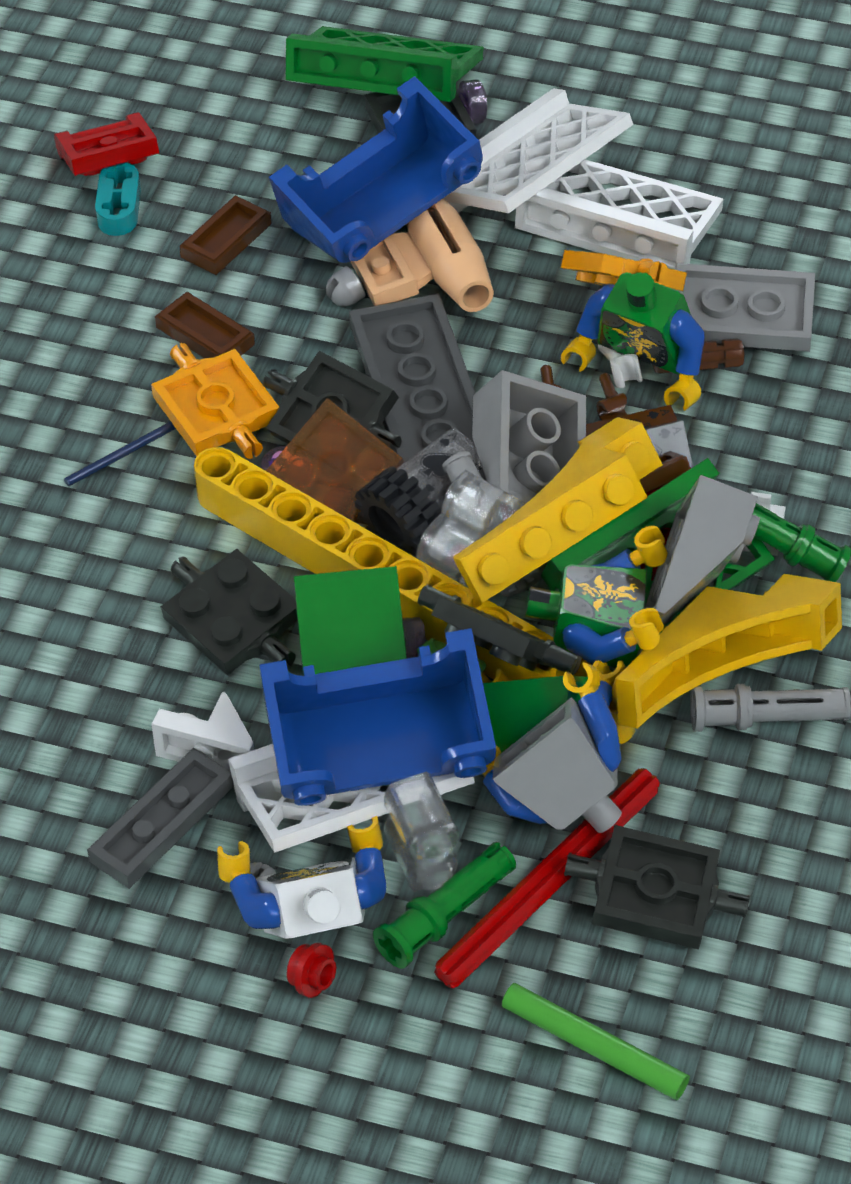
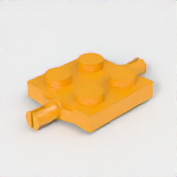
M564 250L561 268L577 272L575 280L601 286L607 284L615 285L622 273L635 274L641 272L650 275L655 283L674 290L683 291L687 272L667 268L666 264L663 262L659 263L660 261L653 262V260L646 258L635 261L603 253Z
M179 343L180 349L175 345L170 351V356L180 369L173 375L152 383V394L155 401L193 453L198 456L205 449L219 447L233 441L241 449L245 458L253 459V454L255 457L259 456L263 446L252 432L268 426L280 407L236 349L213 358L199 360L192 354L187 344Z

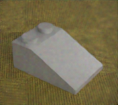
M501 370L473 395L472 438L494 504L519 510L563 469L580 447L578 442L586 437V395Z
M700 475L676 512L665 544L668 552L667 559L657 568L644 609H656L665 626L720 575L729 561L737 563L744 546L751 544L759 525L760 517L752 515L758 496Z

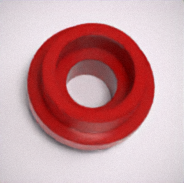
M320 942L311 945L302 944L291 955L287 966V980L290 985L295 986L296 991L300 995L314 998L332 984L337 967L331 947Z

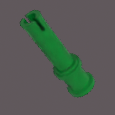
M756 503L752 515L760 517V521L754 538L783 553V559L790 566L794 567L799 564L821 576L823 580L837 582L851 557V547L847 545L839 547L815 534V527L809 524L797 526Z
M493 842L477 858L444 882L436 891L427 897L419 896L411 899L406 904V910L390 924H380L374 929L373 940L381 955L393 966L399 969L406 968L413 961V954L429 941H439L446 934L448 923L456 915L464 911L499 880L501 881L516 869V861L507 847H501L499 842Z

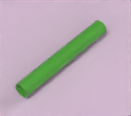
M517 983L511 984L503 997L502 1007L668 1097L677 1101L684 1093L690 1079L688 1074Z

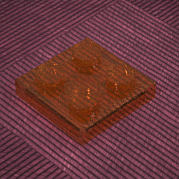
M327 398L266 471L354 522L360 512L359 509L355 508L356 493L383 470L388 469L390 466L396 467L398 470L404 461L401 456Z

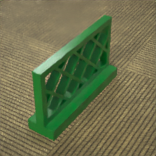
M322 26L311 35L292 33L286 38V80L398 95L397 88L415 76L439 101L451 102L456 97V82L483 60L484 47Z
M708 458L647 496L648 498L549 560L541 577L551 590H556L560 587L564 567L570 564L591 566L604 563L626 549L632 552L637 550L634 537L641 529L648 526H657L660 530L665 527L671 529L677 510L699 476L703 475L716 480L720 473ZM753 538L747 548L756 560L747 566L728 563L714 580L713 587L732 590L772 564L775 558L763 542ZM645 565L644 606L653 583L651 581L653 567ZM723 573L732 575L726 580L722 581ZM686 606L676 616H674L664 626V628L668 626L686 608Z

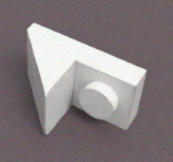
M225 692L221 693L208 721L199 719L189 713H175L159 708L152 722L156 756L179 762L190 750L195 748L231 772L229 758L254 750L253 740Z

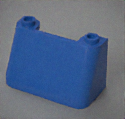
M415 76L397 88L398 95L402 98V101L395 114L388 110L382 115L386 129L327 170L318 174L309 165L302 170L304 175L300 176L288 165H285L269 176L284 221L300 236L339 262L347 263L362 259L371 248L461 185L473 181L481 170L483 154L480 141Z
M472 628L445 633L446 646L431 654L429 645L419 647V657L315 674L314 665L303 667L304 676L291 674L288 671L286 660L259 664L266 713L283 797L294 799L296 805L307 806L320 803L326 799V795L452 773H455V776L459 778H469L486 772V765L494 761L496 757V745Z

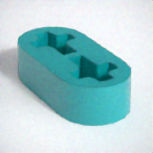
M127 162L103 168L99 174L95 203L98 228L107 235H125L131 232L137 225L141 188L139 172L134 165ZM118 183H122V189H115ZM115 208H122L119 214L114 215Z

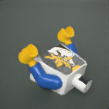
M377 816L372 817V824L367 828L356 829L354 825L347 827L351 848L356 854L355 858L352 857L255 878L250 872L249 845L246 842L240 841L238 842L239 855H227L223 852L222 846H218L219 878L230 883V890L247 925L254 929H263L268 934L287 939L362 923L364 921L365 909L381 902L386 893V879L382 853L380 851L383 847V839Z

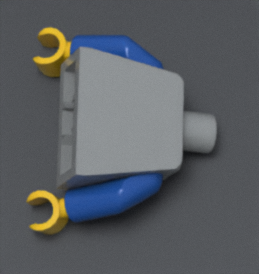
M582 662L583 668L588 674L587 682L582 687H577L575 678L570 672L566 671L563 675V684L567 690L580 695L581 699L578 701V704L571 697L504 752L501 753L498 746H496L494 761L486 765L487 770L482 773L484 775L483 784L503 811L509 816L537 824L548 823L555 829L562 830L582 815L598 833H603L611 828L622 814L619 807L607 796L618 785L617 768L622 760L616 722L603 694L596 692L601 682L600 673L594 666Z

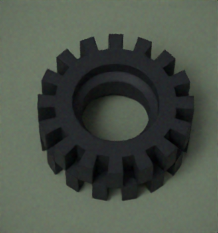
M390 466L356 493L355 508L360 510L358 513L360 521L367 522L368 524L365 529L418 558L444 536L446 527L442 524L445 522L442 514L436 512L440 507L436 501H430L428 496L431 493L427 488L421 489L418 486V479L414 476L408 479L407 471L401 468L397 471L396 467Z

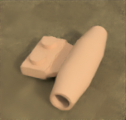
M444 198L407 223L408 232L391 234L371 248L362 259L351 261L374 306L398 302L418 295L419 290L432 279L467 312L480 311L486 308L493 299L494 291L483 253L457 210Z

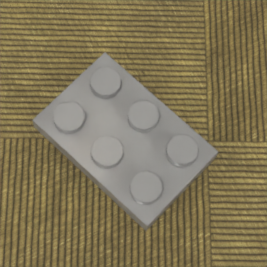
M677 263L676 270L687 272L684 289L679 292L684 295L692 317L702 327L705 341H716L717 345H722V340L740 339L744 347L810 352L815 273Z

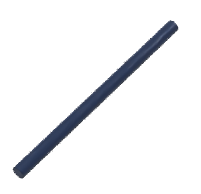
M170 421L64 478V481L69 487L176 428Z

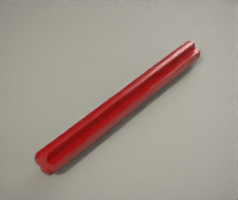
M645 768L637 769L609 796L622 811L619 820L605 832L598 833L585 819L436 962V969L434 971L436 977L449 988L458 987L572 877L564 875L569 853L591 858L612 838L615 825L623 827L658 793L659 779Z

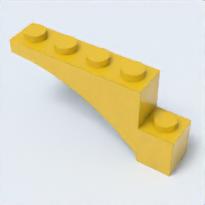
M617 417L578 442L580 447L572 458L540 492L493 530L452 557L476 601L484 603L648 498L639 480L663 464L642 422Z
M783 574L763 595L707 586L659 634V643L654 649L642 650L616 676L612 688V698L617 704L618 724L638 729L652 715L677 697L733 670L810 649L822 651L842 629L841 584Z

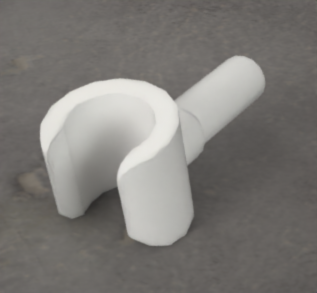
M598 344V350L610 361L616 388H625L624 381H643L637 355H621L615 350Z

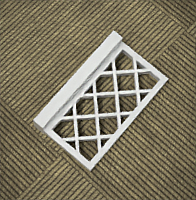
M553 88L479 139L483 161L478 176L470 183L458 187L444 197V199L458 213L467 206H473L509 214L633 125L630 113L569 104L566 91Z
M585 159L569 170V172L579 175L559 177L516 208L515 229L597 253L635 261L642 258L653 260V262L660 261L659 263H665L667 268L676 270L677 263L690 264L691 254L721 213L724 199ZM611 183L620 187L604 189L602 184ZM589 187L591 192L575 194L572 191L573 189ZM653 195L662 199L646 201L643 196ZM630 199L633 204L616 206L614 201ZM695 207L704 211L688 213L684 208ZM672 211L675 216L658 218L656 213Z
M272 744L228 759L237 802L243 812L249 810L274 853L347 828L350 825L353 826L370 820L374 816L378 817L475 783L474 777L459 778L455 776V773L389 784L402 786L400 789L391 792L378 791L381 786L326 795L324 801L313 804V806H299L294 803V799L285 798L281 793ZM333 801L352 803L351 806L339 810L329 809ZM283 818L301 821L299 824L279 831L277 829Z

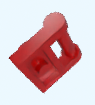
M139 112L126 115V120L73 134H70L67 130L54 134L58 154L61 159L66 161L74 176L79 174L84 176L96 175L103 168L125 162L132 165L141 163L148 156L160 154L157 137Z

